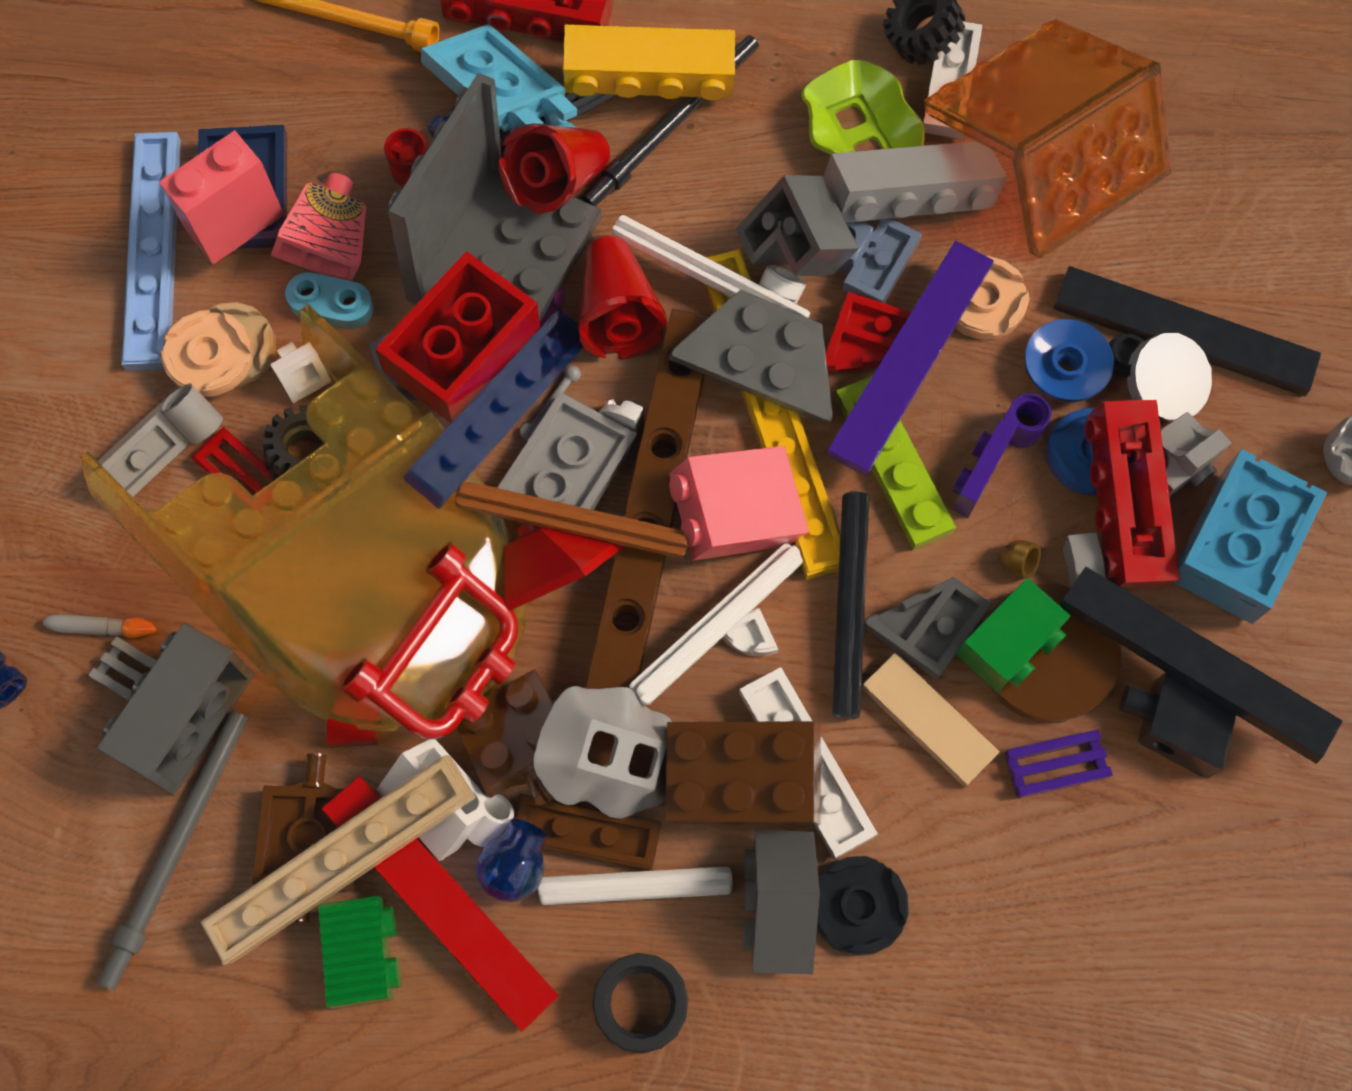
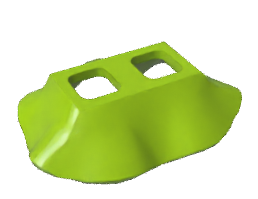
M851 60L835 66L816 77L802 91L801 98L806 103L809 113L810 142L816 149L830 155L833 153L855 152L854 147L869 140L877 141L881 149L924 146L925 128L921 119L905 101L901 84L897 78L880 66L868 61ZM851 107H857L866 122L850 129L842 128L835 114Z

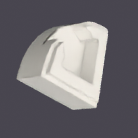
M613 399L607 400L599 412L636 432L637 435L643 427V408L631 401H623L621 406L616 405Z
M760 608L752 610L722 637V640L732 649L748 656L764 657L778 652V647Z

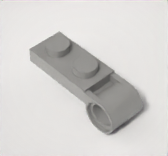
M187 383L172 392L85 473L116 504L123 507L190 443H200L213 434L222 423L223 417L191 383Z

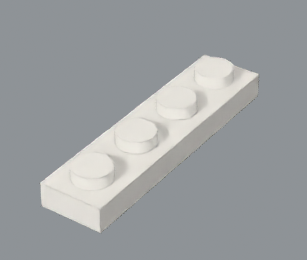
M781 667L739 690V695L754 721H812ZM821 737V825L814 826L833 860L873 839L878 833Z

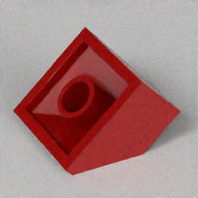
M526 523L515 529L519 537L504 546L505 604L508 610L516 609L585 577L620 551L623 546Z

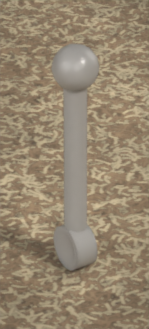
M570 365L565 368L564 379L532 423L524 424L521 427L520 434L525 442L529 440L559 392L564 394L571 383L577 382L580 379L581 371L577 366Z

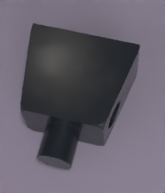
M1166 672L1154 681L1151 691L1130 684L1126 686L1120 701L1119 711L1143 719L1138 742L1142 746L1207 779L1223 770L1236 720L1235 714Z

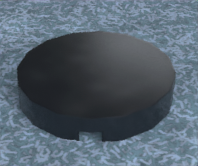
M868 856L846 857L830 864L818 878L820 898L817 932L834 950L850 956H871L890 947L902 933L909 915L908 894L900 877L890 867L888 868L883 863L877 862L878 860Z

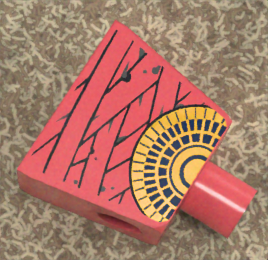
M331 173L328 175L324 187L315 183H307L280 228L270 256L322 275L352 281L361 263L367 209L364 202L349 197L353 182L345 175Z

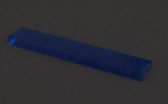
M559 308L402 478L437 509H440L584 348L579 338L578 323Z

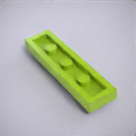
M872 376L836 390L835 399L845 419L851 413ZM900 420L871 470L912 550H916L953 534L956 526Z

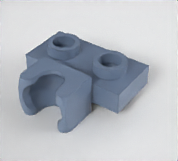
M891 218L881 219L874 231L873 226L865 222H848L846 224L859 249L838 269V271L848 275L842 290L885 303L919 245L922 233Z

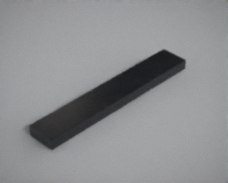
M1069 266L1065 273L1053 307L1055 310L1124 334L1137 335L1144 341L1163 333H1179L1192 339L1203 350L1208 363L1304 397L1311 390L1321 352Z
M1086 566L1060 604V607L1069 614L1315 764L1323 758L1343 722L1340 718Z

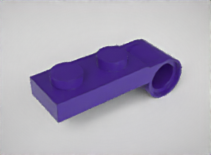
M1032 393L1018 396L1012 402L1003 421H999L993 434L986 431L983 432L972 452L973 456L979 458L973 471L964 467L952 489V492L959 495L952 510L969 518L1008 444L1018 448H1027L1033 446L1039 440L1051 418L1050 406L1044 398ZM1017 416L1029 417L1035 426L1023 425L1017 419Z

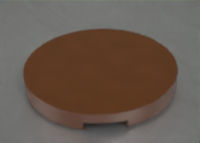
M1036 584L1059 606L1071 589L1070 587L1057 584ZM1010 593V594L1007 595L1005 598H1003V599L995 606V608L991 611V613L989 614V616H990L1012 593ZM1069 614L1070 618L1060 628L1066 636L1048 655L1039 650L1029 660L1036 668L1017 688L1008 682L999 693L994 689L993 691L997 694L998 700L1003 705L1030 720L1044 723H1061L1078 718L1096 708L1112 691L1121 667L1120 644Z

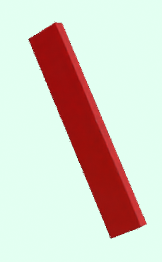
M359 776L322 808V812L339 828L381 798ZM417 838L374 867L375 871L521 1033L559 997L556 991Z

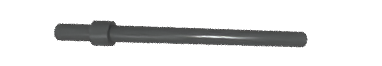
M231 710L125 926L119 924L110 942L115 946L96 982L97 984L115 991L133 953L139 954L147 938V935L143 934L249 719L244 714Z

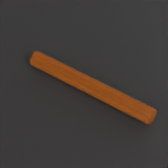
M461 481L457 490L455 503L460 509L675 558H683L688 545V537L684 535V532L674 528L469 481Z

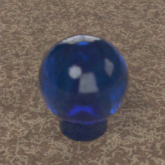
M511 819L505 833L491 839L478 855L476 875L482 889L495 900L506 903L519 902L531 896L538 889L543 878L545 864L540 849L546 838V833L530 822L521 819Z

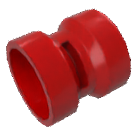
M398 129L386 138L384 144V152L389 163L391 176L396 183L403 187L410 178L411 168L419 155L424 156L428 151L424 136L415 129Z

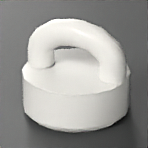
M777 265L767 266L759 283L760 286L787 298V300L797 304L806 287L805 281L800 276H794L792 271Z

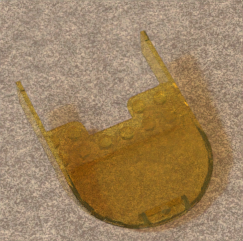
M307 304L300 309L302 346L308 342L311 343L327 373L337 382L314 398L306 411L307 424L325 444L252 496L231 476L214 473L202 477L158 509L149 511L144 509L88 451L79 458L88 490L93 498L286 697L306 711L325 720H328L330 717L338 721L355 724L357 729L395 731L402 725L367 697H364L359 702H355L342 692L340 685L343 679L363 658H367L379 669L382 668L441 587L439 582L426 573V568L435 554L449 542H452L466 554L463 565L505 600L504 546L512 542L513 538L504 518L460 509L456 506L455 500L461 481L485 484L458 444L432 412L424 415L324 318ZM462 590L393 685L391 691L425 718L430 720L439 718L448 707L447 702L452 693L461 684L465 683L474 670L475 661L481 652L492 644L499 633L498 620ZM528 603L513 609L518 620V637L507 655L511 659L516 654L523 634ZM491 679L481 692L482 696L495 684Z

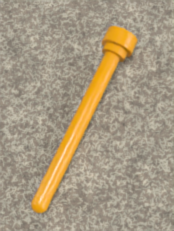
M255 0L403 39L407 45L412 46L413 51L421 53V48L437 43L439 40L440 30L438 22L424 18L405 23L320 0Z

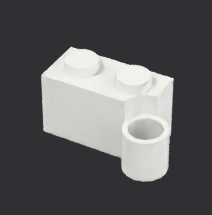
M428 739L403 752L376 790L384 797L444 755L449 754L435 739ZM456 762V766L476 798L419 836L420 840L439 861L456 852L466 839L480 847L491 846L514 818L513 806L504 796L498 794L490 798L487 793L481 791Z

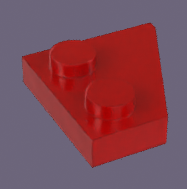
M848 292L826 351L828 373L878 368L911 312Z

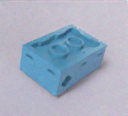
M1241 449L1221 473L1178 559L1180 580L1174 582V584L1253 624L1272 608L1327 492L1314 485L1308 488L1306 487L1308 482L1263 459L1257 462L1255 461V455Z

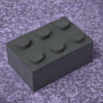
M183 622L177 632H172L164 640L159 650V659L149 673L146 672L137 679L131 690L130 701L121 714L113 716L108 721L101 735L102 741L97 747L108 756L174 796L255 676V673L232 649Z

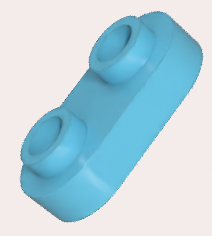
M306 272L292 278L286 287L285 296L292 312L303 319L347 329H355L365 325L371 319L374 312V304L369 291L357 282ZM306 289H314L310 295H301V292ZM352 297L356 299L351 305L342 304L347 298Z

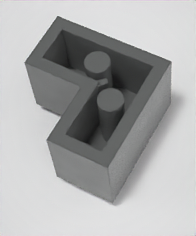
M784 175L736 228L752 265L789 264L794 276L833 275L859 249L823 176Z
M755 830L754 850L745 849L744 880H746L745 911H753V921H743V951H752V970L754 973L813 975L820 898L814 832Z

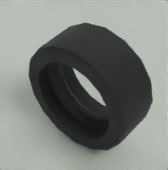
M636 953L619 958L604 970L595 985L592 1006L598 1027L611 1043L624 1051L644 1054L662 1049L677 1037L686 1021L689 998L684 980L672 964L657 955ZM635 973L651 974L660 979L668 989L671 1000L670 1012L664 1024L654 1032L643 1035L630 1033L620 1027L613 1017L611 1009L612 993L617 984L628 975Z

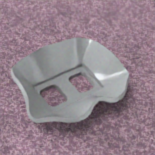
M572 686L566 689L555 701L541 729L533 754L536 775L540 778L546 790L558 802L574 805L580 801H588L609 817L625 818L644 809L658 806L666 801L667 722L672 721L668 716L652 711L642 704L636 693L630 688L586 689ZM597 731L609 733L614 737V745L609 761L604 766L593 764L588 760L591 742ZM639 743L651 746L654 749V757L649 773L644 778L629 773L631 757L635 746Z

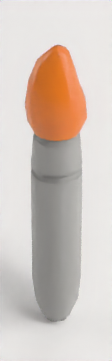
M54 614L42 620L44 627L61 633L125 636L129 639H136L155 634L157 631L152 622L138 617L124 620L110 617Z

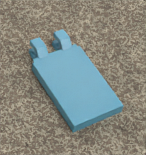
M490 24L421 48V63L457 95L462 88H469L478 73L495 79L499 129L504 132L508 130L512 132L514 129L527 124H543L539 119L543 116L546 125L575 128L572 123L566 121L577 116V108L565 97L566 88Z

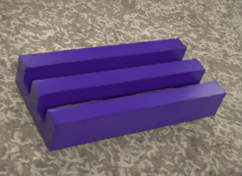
M1099 729L1008 749L1004 754L1017 799L1104 780L1113 776L1111 767H1107L1105 761L1107 757L1105 748H1101L1100 745L1101 735ZM1087 744L1090 750L1024 766H1019L1018 763L1020 759ZM1092 761L1095 766V770L1025 785L1023 780L1025 776Z

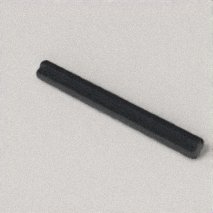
M849 491L842 496L832 714L835 718L843 720L857 719L861 712L869 496L867 493L859 491Z

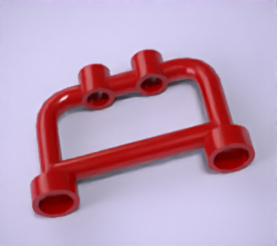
M452 542L444 545L435 554L426 568V573L439 582L441 587L382 668L379 669L367 658H363L348 672L340 685V690L355 702H359L364 697H367L407 730L423 739H439L449 735L461 723L463 718L469 723H474L478 720L489 704V701L481 695V692L490 679L496 684L502 683L511 674L516 664L514 660L507 656L518 637V620L515 611H509L505 600L463 565L466 554ZM463 590L494 615L499 623V633L493 643L487 646L478 656L474 664L475 668L465 683L461 684L452 693L444 713L439 718L430 720L394 694L391 688Z

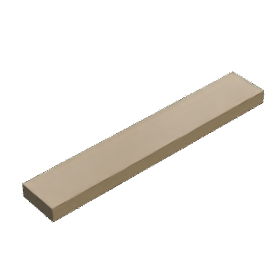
M444 755L201 921L200 923L223 965L233 964L474 800L476 797L452 757Z

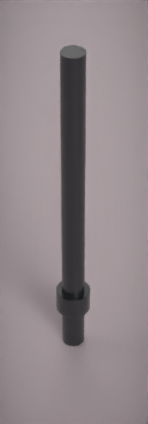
M747 35L735 47V70L759 48L757 40L751 35ZM683 97L620 160H612L601 171L602 177L582 196V200L597 206L614 189L620 190L631 179V172L706 99L702 97Z

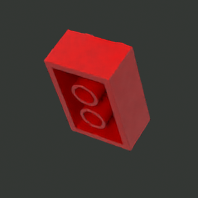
M466 251L375 348L382 371L453 425L540 328L538 303Z

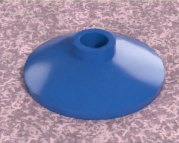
M1059 319L1044 324L1034 332L1025 349L1024 363L1029 378L1044 394L1060 401L1079 402L1094 397L1105 388L1113 374L1114 356L1109 342L1096 328L1078 320ZM1058 363H1068L1072 367V371L1062 369Z

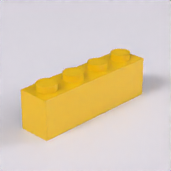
M565 25L563 68L565 93H575L579 96L612 94L625 98L637 95L660 96L665 99H675L678 97H702L706 100L732 98L735 79V30Z

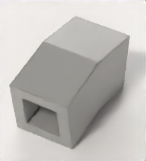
M1097 533L1068 535L1063 546V553L1068 569L1070 588L1085 566L1106 578Z

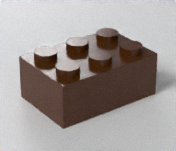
M814 721L667 722L666 821L676 824L821 825V727Z

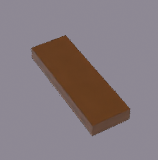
M520 793L509 839L511 844L644 871H653L662 822L635 816L613 818L602 813L599 809L576 804L566 805L556 800L549 802L546 798H544L546 804L536 805L533 796Z

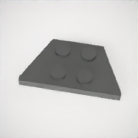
M740 289L669 354L668 359L822 424H827L832 419L822 324Z

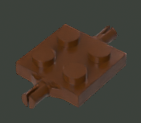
M535 669L508 684H496L490 679L483 690V696L489 701L486 710L474 723H469L463 718L456 727L481 784L490 798L512 786L527 783L535 804L544 805L546 802L539 788H541L549 802L554 797L546 790L542 781L536 775L533 754L541 729L554 703Z
M314 753L307 754L304 782L290 786L263 785L252 877L253 885L337 829L322 812V808L344 790L324 783L327 755L317 753V756ZM355 881L341 890H354ZM310 911L294 921V923H309Z

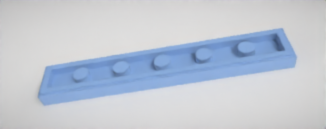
M177 132L134 133L121 364L126 371L164 369L161 362V350L163 351L166 343L164 338L173 324L177 214L159 181L180 167L181 139Z

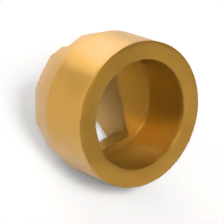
M1017 539L1007 543L1005 547L1009 550V553L1001 554L1002 564L1006 571L1025 579L1032 577L1038 568L1041 558L1039 544Z

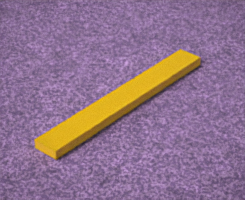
M740 249L707 257L751 280ZM704 284L715 313L731 297ZM741 390L760 448L785 446L809 533L793 543L800 550V555L803 558L801 567L805 579L809 580L839 571L840 530L798 413Z

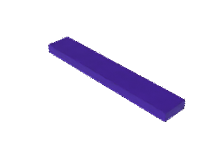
M955 240L830 445L827 456L867 477L993 265V259Z

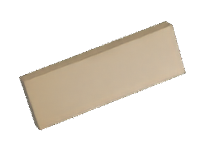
M896 653L861 688L964 788L1000 752Z

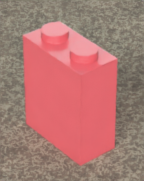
M235 130L159 181L187 234L213 265L284 216L262 162Z
M785 446L688 457L669 473L670 494L673 500L677 502L682 521L681 530L688 537L687 546L689 547L692 561L780 548L786 543L791 545L809 533Z

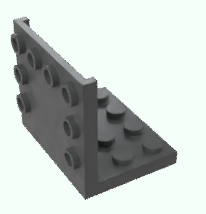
M481 73L476 75L469 88L464 87L459 92L454 111L447 121L439 123L428 151L424 156L419 155L411 168L409 180L402 190L394 192L387 207V214L390 217L393 232L392 239L395 242L398 266L401 271L406 300L417 304L467 251L538 303L539 320L542 321L554 300L553 297L556 291L561 289L601 221L602 209L573 197L556 211L536 214L532 213L534 210L526 207L524 204L519 206L512 201L503 187L498 169L499 159L502 158L495 79ZM530 338V339L527 341V343L520 349V351L523 352V351L525 350V348H526V346L528 345V343H529V341L531 340V338Z

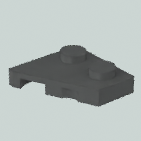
M951 577L935 585L932 590L924 594H916L887 612L869 617L864 624V629L937 680L992 603L955 577Z

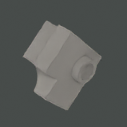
M1188 411L1161 430L1169 498L1189 483H1192L1197 488L1217 472L1213 464L1232 443L1220 429L1210 431L1204 428Z

